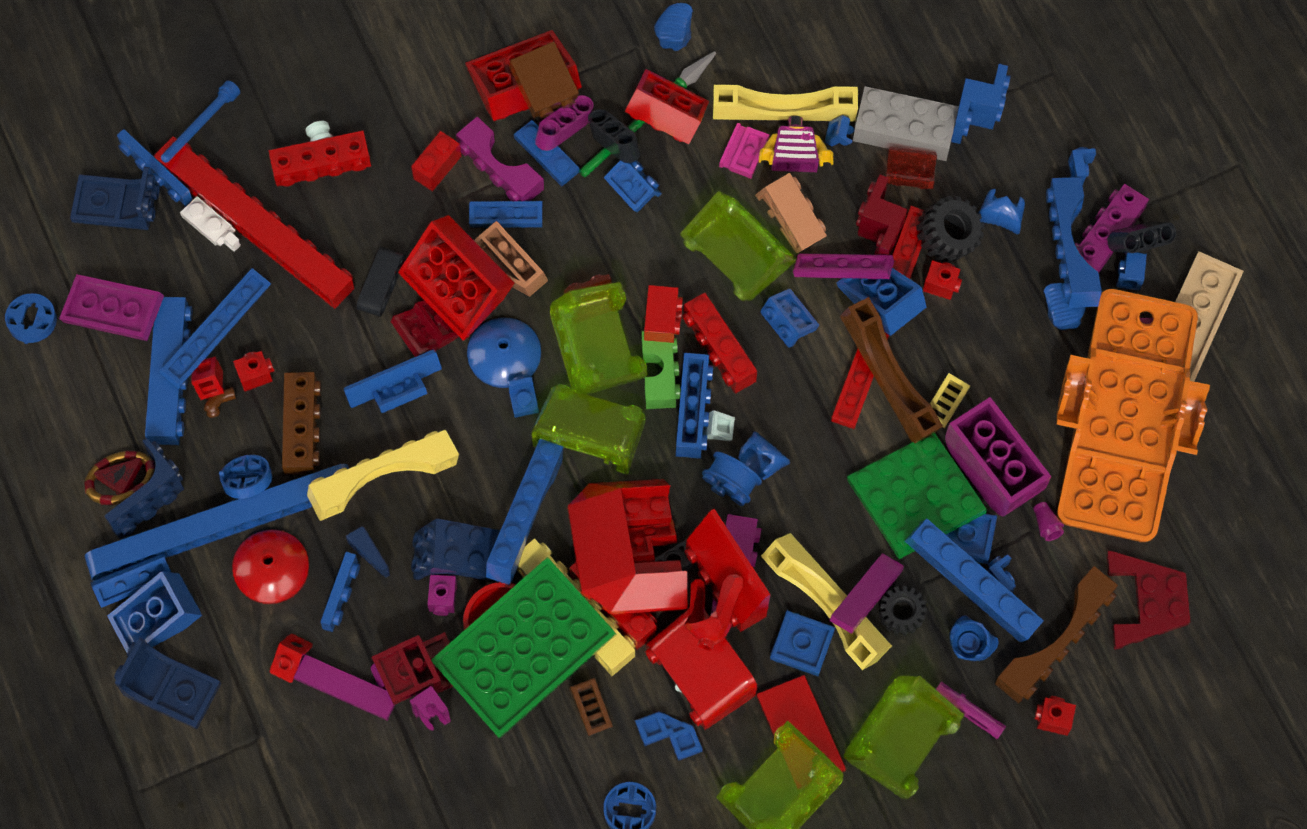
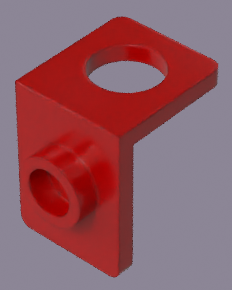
M289 634L279 643L270 673L292 683L302 656L312 648L313 644L294 634ZM290 642L299 643L303 647H296L292 645Z

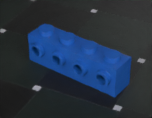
M684 353L676 457L701 459V450H706L708 435H703V427H708L709 412H705V403L710 404L711 389L706 388L707 380L712 381L713 366L708 365L709 355Z

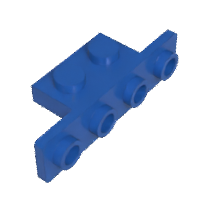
M431 350L344 388V392L351 408L374 399L381 413H384L426 395L427 391L421 378L441 370L442 367L436 351Z

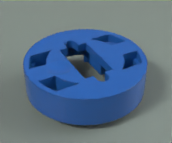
M32 293L19 296L9 304L5 313V322L14 338L28 344L47 338L56 326L57 315L52 303L46 297ZM36 303L35 307L38 310L33 326L29 325L28 329H24L23 319L25 318L27 308Z
M244 455L235 458L226 464L222 471H219L220 481L225 493L237 499L250 498L260 494L272 481V472L268 461L258 455ZM242 477H249V478H245V482H244V483H243L242 480H241Z
M625 782L615 786L607 794L604 801V817L611 829H620L614 825L615 819L619 824L623 825L622 829H632V827L640 823V829H649L654 822L656 802L652 793L645 786L635 782ZM628 788L627 792L618 796L619 790ZM637 789L645 793V800L637 793ZM619 803L640 805L642 810H646L647 813L641 814V818L617 815L618 811L613 810V807H619Z

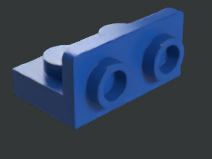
M619 161L607 173L604 179L635 212H639L653 196L659 197L662 194L657 188L659 184L650 175L647 177L642 172L644 168L638 161L632 163Z
M791 289L769 297L761 309V314L789 348L794 346L799 338L816 331L819 327L817 321Z

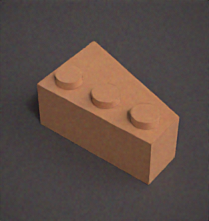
M788 173L763 188L755 196L759 201L764 199L770 208L767 213L771 218H777L782 227L780 231L795 252L799 253L827 235L825 233V225L813 213L812 203L808 198H804L801 193L799 181Z
M497 221L474 240L515 282L513 288L530 297L548 281L539 266Z

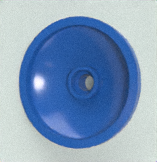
M496 318L482 324L473 333L468 343L467 357L471 370L482 382L493 387L508 388V382L512 381L515 377L526 376L528 378L536 372L541 360V346L536 333L524 322L513 318ZM503 343L508 345L505 349H501L499 346Z

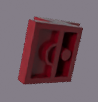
M879 175L877 182H871L867 192V200L862 202L856 225L859 226L858 236L877 243L874 255L892 254L903 229L907 212L906 208L884 200L889 178L883 175Z
M445 632L425 642H422L420 636L417 635L371 657L393 705L414 695H419L430 686L433 687L437 694L453 687L431 661L450 643Z

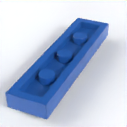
M123 129L117 134L120 150L127 157L131 155L135 158L136 165L142 171L144 167H150L152 175H155L156 184L159 187L163 185L167 188L168 195L175 202L180 201L187 206L193 200L189 189L126 130Z

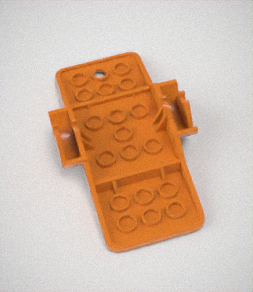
M1108 289L1101 294L1088 357L1083 358L1070 355L1057 410L1056 424L1074 428L1057 508V517L1064 525L1139 542L1151 541L1156 536L1176 452L1180 451L1197 455V443L1205 424L1204 417L1207 412L1205 400L1210 385L1190 381V364L1198 314L1192 306L1116 289ZM1141 312H1150L1153 321L1149 324L1142 323L1139 317Z

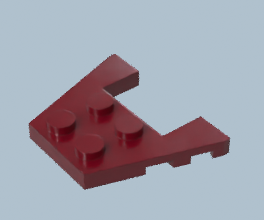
M1107 552L1108 576H1135L1139 624L1113 625L1114 649H1120L1157 634L1161 635L1189 625L1190 612L1186 573L1117 552Z

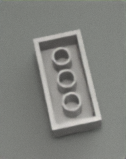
M865 86L853 141L946 161L959 106Z

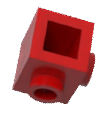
M932 260L923 291L951 300L953 292L958 293L962 283V279L958 278L960 269L951 263H939Z
M262 351L257 353L249 352L243 358L233 361L244 391L272 382L270 373L274 372L270 358L264 359Z
M1056 696L1045 698L1042 705L1038 704L1036 707L1034 719L1038 720L1037 729L1068 736L1072 729L1076 705L1066 703L1063 698Z

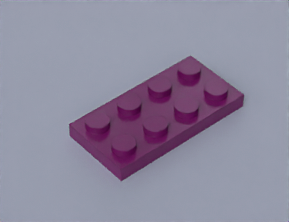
M76 274L59 319L64 323L147 341L164 295L157 291Z

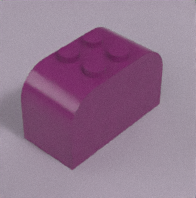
M991 397L949 423L945 441L952 457L987 504L998 515L1006 516L1046 489L1051 475Z

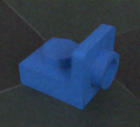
M1077 148L1072 150L1068 163L1071 178L1081 177L1082 186L1085 178L1089 176L1088 163H1092L1096 156L1095 148Z
M519 376L509 381L508 389L514 417L539 413L532 377Z
M1006 555L1004 558L998 556L988 564V572L1013 593L1016 587L1014 584L1015 580L1008 571H1003L1009 565L1012 558L1009 555Z

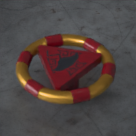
M123 451L107 456L96 463L87 474L84 482L85 492L96 503L102 505L120 504L152 478L156 467L155 462L150 456L139 451ZM127 460V462L109 467L114 463ZM145 464L146 476L141 483L135 486L133 481L141 466ZM95 479L115 491L117 495H101L96 492Z

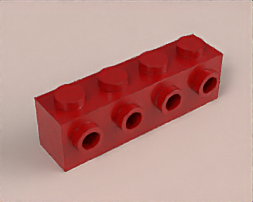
M364 131L268 150L277 186H291L300 181H315L319 177L328 175L338 176L343 172L352 170L362 171L366 167H371Z
M706 293L685 303L684 314L682 315L683 320L695 332V337L700 346L705 347L709 353L711 363L718 367L725 384L728 387L730 386L736 394L755 383L757 379L756 368Z
M574 563L569 568L570 577L573 581L575 579L579 581L577 564ZM604 609L601 610L606 617L610 616L619 627L618 630L623 636L627 635L634 642L636 650L656 635L657 626L655 624L657 621L650 612L609 614Z

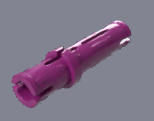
M942 681L932 694L950 706L951 711L954 713L957 711L995 739L999 738L1006 727L1005 724L966 699L965 694H959Z

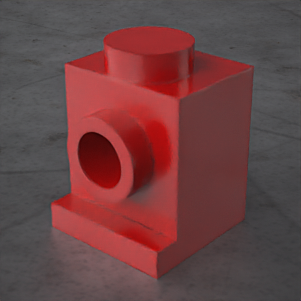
M216 356L205 359L192 373L191 382L200 400L224 394L222 387L223 370Z

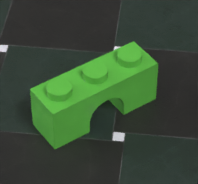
M642 331L643 363H655L662 368V372L659 375L645 377L646 409L676 408V399L681 397L680 384H675V376H679L678 361H673V353H677V338H674V343L645 341L644 331Z

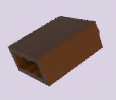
M555 42L510 60L509 68L533 118L537 116L541 118L547 117L554 113L553 109L560 106L564 109L576 103L575 100L578 98L579 92Z

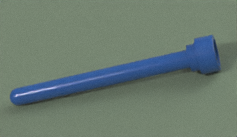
M231 81L223 83L219 88L218 97L162 154L161 160L163 162H169L225 102H233L240 95L237 85Z

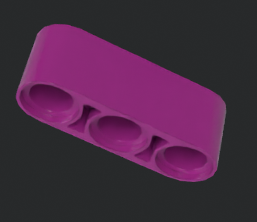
M579 95L575 100V104L564 109L561 107L542 120L535 139L537 147L541 150L550 151L589 123L588 115L593 109V101L587 96Z

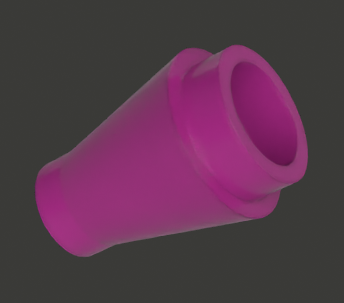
M1046 502L1037 504L1033 510L1041 537H1044L1046 541H1053L1061 537L1064 533L1063 523Z

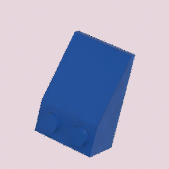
M893 268L889 279L842 278L837 282V286L854 304L867 297L870 298L881 317L884 332L890 336L927 308L922 287Z
M161 571L107 615L126 652H128L133 642H137L138 638L145 639L151 647H154L185 630L202 616L181 575Z

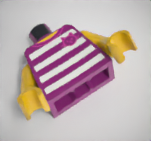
M800 116L789 117L788 126H780L778 133L771 135L760 150L758 160L759 163L762 160L769 161V165H772V171L817 172L818 163L819 166H823L824 162H829L831 165L834 164L833 152L827 149L819 136L814 135L812 127H803V118Z

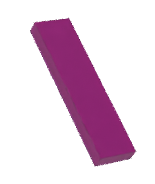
M798 254L793 273L794 277L889 279L894 259L893 255Z
M882 553L834 611L830 621L852 634L901 574L904 566Z
M306 654L294 676V679L387 721L395 707L387 690Z

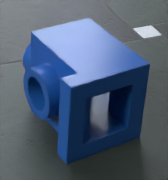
M1140 252L1125 253L1124 260L1120 259L1119 276L1115 287L1140 291L1144 282L1147 254Z

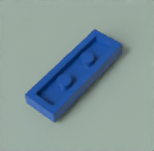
M531 120L514 134V139L562 187L579 173V167L558 146L550 151L538 148L535 139L539 126Z
M542 201L470 202L469 226L470 228H489L497 221L503 228L542 227Z
M345 553L320 622L324 630L333 632L335 625L339 626L341 623L343 602H348L352 588L349 587L352 578L356 579L360 569L356 554Z
M161 553L91 582V586L102 608L133 595L161 571L171 572L164 554Z

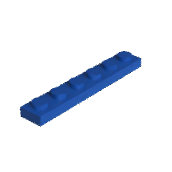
M252 268L166 363L159 374L179 389L269 288L271 283Z

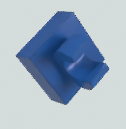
M841 115L830 121L824 143L830 146L838 143L844 146L851 144L853 140L847 138V134L854 133L855 129L849 126L850 118Z

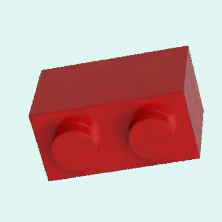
M440 131L411 166L413 179L433 192L462 157L460 143Z

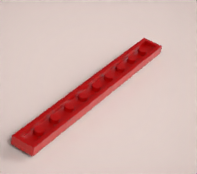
M913 206L910 207L895 247L892 267L909 279L912 276L922 249L921 245L923 244L922 240L917 238L920 231H917L916 228L920 223L918 221L919 216L923 214L924 210ZM885 332L886 338L888 340L889 334ZM857 349L831 419L832 422L852 429L856 427L874 378L859 349Z

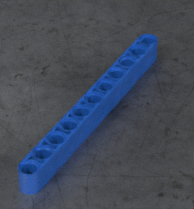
M348 464L336 465L264 490L256 496L238 499L93 549L84 555L91 579L93 581L161 553L167 558L311 508L313 506L307 497L310 483L319 477H324V479L330 477L339 469H349Z

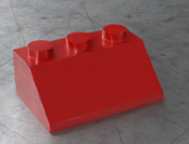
M645 69L625 112L636 120H642L650 124L655 130L664 131L675 140L689 144L702 121L709 101Z

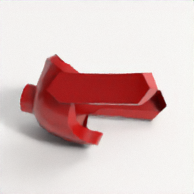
M737 574L728 575L723 581L716 611L706 620H703L705 584L701 579H696L691 583L690 608L685 626L699 640L697 646L700 649L712 651L713 646L723 641L733 625L731 615L743 587L741 576Z

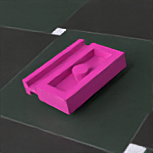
M737 123L719 162V167H726L729 171L752 179L759 163L760 150L769 140L770 135L748 126L747 128L743 127L740 123Z

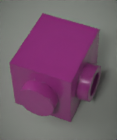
M430 575L429 612L439 616L455 613L456 576Z

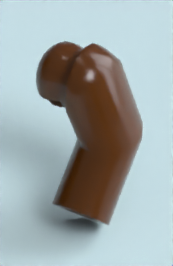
M233 387L225 389L224 394L210 397L206 401L204 411L207 412L209 418L217 417L220 414L218 407L221 403L236 399Z

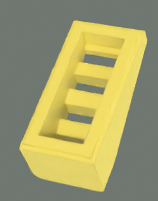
M948 373L930 403L932 408L946 415L944 420L938 417L943 428L946 427L970 388V385ZM950 384L961 391L958 395L951 391L947 386ZM945 392L956 399L953 403L946 399L942 394ZM940 400L950 406V410L948 411L939 406L937 402Z

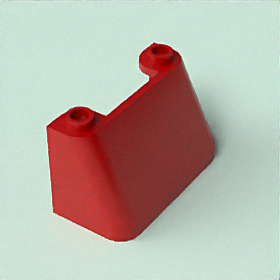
M688 609L646 644L647 650L645 654L652 664L657 662L658 665H662L690 703L692 712L689 715L697 726L701 725L706 730L755 697L757 683L726 638L714 645L712 651H704L697 646L699 640L685 626L689 615ZM704 610L703 620L709 619L710 616Z

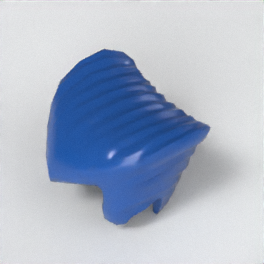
M687 3L670 5L658 18L654 31L659 38L662 48H672L674 51H678L684 48L691 39L693 10Z
M991 189L978 212L982 216L980 222L996 224L1015 234H1019L1025 208L1024 199L1020 197L1019 202L1013 204L1007 196L996 198L994 196L996 189Z
M1063 283L1049 284L1044 289L1049 320L1060 330L1077 328L1081 324V318L1085 313L1086 307L1069 308L1067 298H1063Z
M756 431L752 433L747 442L744 443V446L741 447L738 456L743 464L752 469L763 480L790 464V460Z
M966 615L956 620L949 633L954 653L963 660H985L991 656L999 644L998 638L992 635L982 623L973 621Z

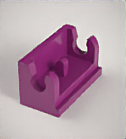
M432 686L410 700L413 714L416 718L419 716L429 730H434L433 725L429 722L431 717L437 716L444 725L451 722L448 708Z

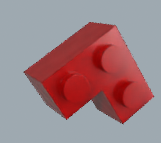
M649 285L644 328L645 341L674 343V335L680 334L683 297H678V288Z

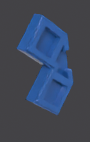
M660 711L635 720L644 746L669 737L678 761L703 751L693 725L676 720Z

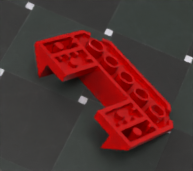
M664 479L589 483L567 507L581 594L589 600L592 598L603 606L602 609L609 614L683 610L688 607L687 571H682L680 560L634 563L628 526L671 523L672 515L668 500L671 485Z

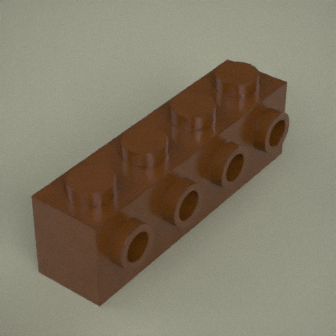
M314 372L284 373L282 468L285 475H310L315 473V466H320V452L316 451V442H320V427H316V419L321 418L320 404H317V396H321V381L316 380Z

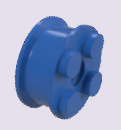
M715 452L713 455L715 460L709 470H703L702 478L712 485L711 490L722 497L726 494L731 497L732 501L740 506H744L745 503L750 502L749 495L754 487L761 485V478L739 460L725 453Z

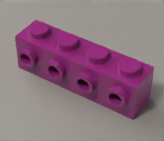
M1126 184L1122 186L1120 191L1114 190L1108 199V202H1110L1109 206L1100 209L1095 217L1097 220L1096 224L1087 227L1082 235L1085 239L1081 244H1075L1080 255L1098 273L1114 253L1108 247L1109 234L1114 230L1133 226L1149 201L1147 197Z

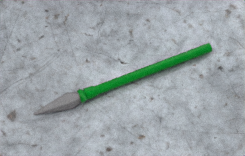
M716 52L710 53L685 68L680 77L676 78L673 83L685 89L688 85L695 83L716 55ZM635 119L627 127L635 133L646 122ZM603 148L579 170V173L584 178L587 177L612 153Z

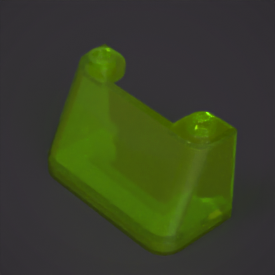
M720 191L712 197L680 233L685 239L683 243L692 252L695 250L702 252L734 283L733 287L735 290L733 293L742 301L753 300L797 260L735 198Z
M620 282L572 290L551 303V320L571 388L577 396L620 386L648 376L645 361L638 355H630L618 310L622 309L626 301V295L622 290Z
M558 384L557 387L551 388L531 433L533 447H537L539 440L543 439L568 449L602 458L604 463L608 465L611 461L617 465L616 471L628 474L646 422V416L642 412L643 410L637 406H623L572 391L570 387Z
M900 676L891 683L844 753V758L899 797L909 799V797L916 793L919 787V780L914 774L940 735L953 734L959 729L960 721L964 714L921 676Z
M789 721L775 732L774 744L778 747L777 750L743 786L737 782L728 783L716 796L747 829H799L838 788L843 780L842 771Z

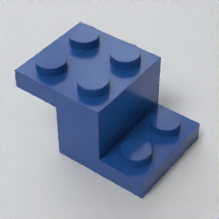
M998 65L993 84L971 79L965 80L951 142L960 144L962 135L967 136L970 125L993 130L995 121L1000 122L1011 77L1006 75L1008 66Z

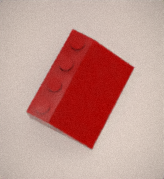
M553 30L465 63L485 108L493 121L504 119L509 115L529 109L509 68L510 60L549 43L555 42L576 88H582L577 66Z
M449 215L431 221L398 271L400 276L462 340H466L490 315L515 284Z
M711 510L687 539L685 554L692 564H697L700 569L698 574L704 584H709L713 589L712 596L717 604L723 581L727 576L737 574L742 577L743 587L731 615L732 627L737 626L738 630L742 632L767 617L771 594L716 510Z

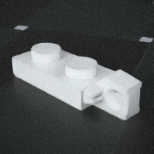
M199 197L192 200L180 212L182 218L215 246H221L224 243L232 251L237 250L241 246L239 239L234 235L236 231L232 225Z

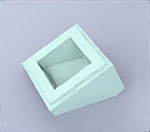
M717 411L709 412L708 427H703V435H708L707 439L732 441L735 417Z

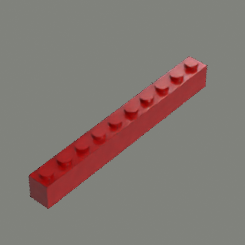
M173 136L153 156L188 188L194 197H199L231 224L235 230L334 309L355 289L352 280L353 276L345 268L340 270L334 265L335 262L329 255L325 253L323 255L320 254L310 240L306 239L304 241L298 236L299 233L291 225L285 226L281 223L280 217L271 210L269 212L263 208V204L256 197L252 196L250 198L246 195L243 187L236 182L231 183L221 169L217 168L215 170L203 155L199 154L197 156L192 152V148L188 143L169 162L165 163L161 160V156L177 140Z

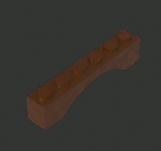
M867 297L849 306L840 315V318L911 442L917 443L936 433L943 425L931 404L914 389L899 367L888 344L881 317L870 298Z
M1093 566L1074 591L1072 618L1064 633L1053 644L1042 651L1026 657L1014 658L997 678L995 685L1018 704L1023 698L1029 700L1038 689L1035 687V684L1040 679L1045 681L1053 672L1052 664L1056 660L1060 663L1069 653L1067 647L1070 643L1074 642L1077 644L1086 632L1082 629L1087 623L1092 626L1101 615L1098 612L1103 605L1108 607L1117 596L1114 591L1118 585Z

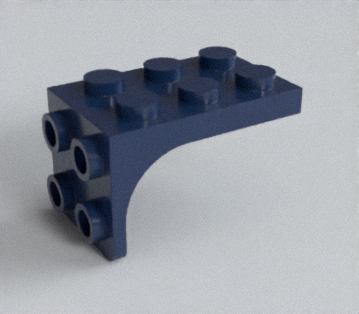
M144 167L142 178L136 180L79 175L70 216L71 221L74 223L149 230L150 222H153L155 219L154 200L159 198V185H156L155 175H152L150 167Z
M147 438L142 440L149 456L156 463L152 478L139 490L104 515L119 539L132 534L138 524L154 517L159 508L163 505L171 504L177 498V495L184 490L180 482L183 480V477L178 472L177 466L171 459L167 460L163 454L164 451L156 441L151 443Z
M436 518L414 534L412 544L415 547V554L411 563L413 578L420 580L434 574H454L498 582L486 577V565L500 530Z
M138 638L137 642H133L130 645L125 664L120 665L115 673L116 686L123 696L192 728L198 729L221 682L161 654L152 648L145 639Z

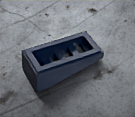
M360 527L346 535L349 545L385 578L390 575L386 562L364 527Z

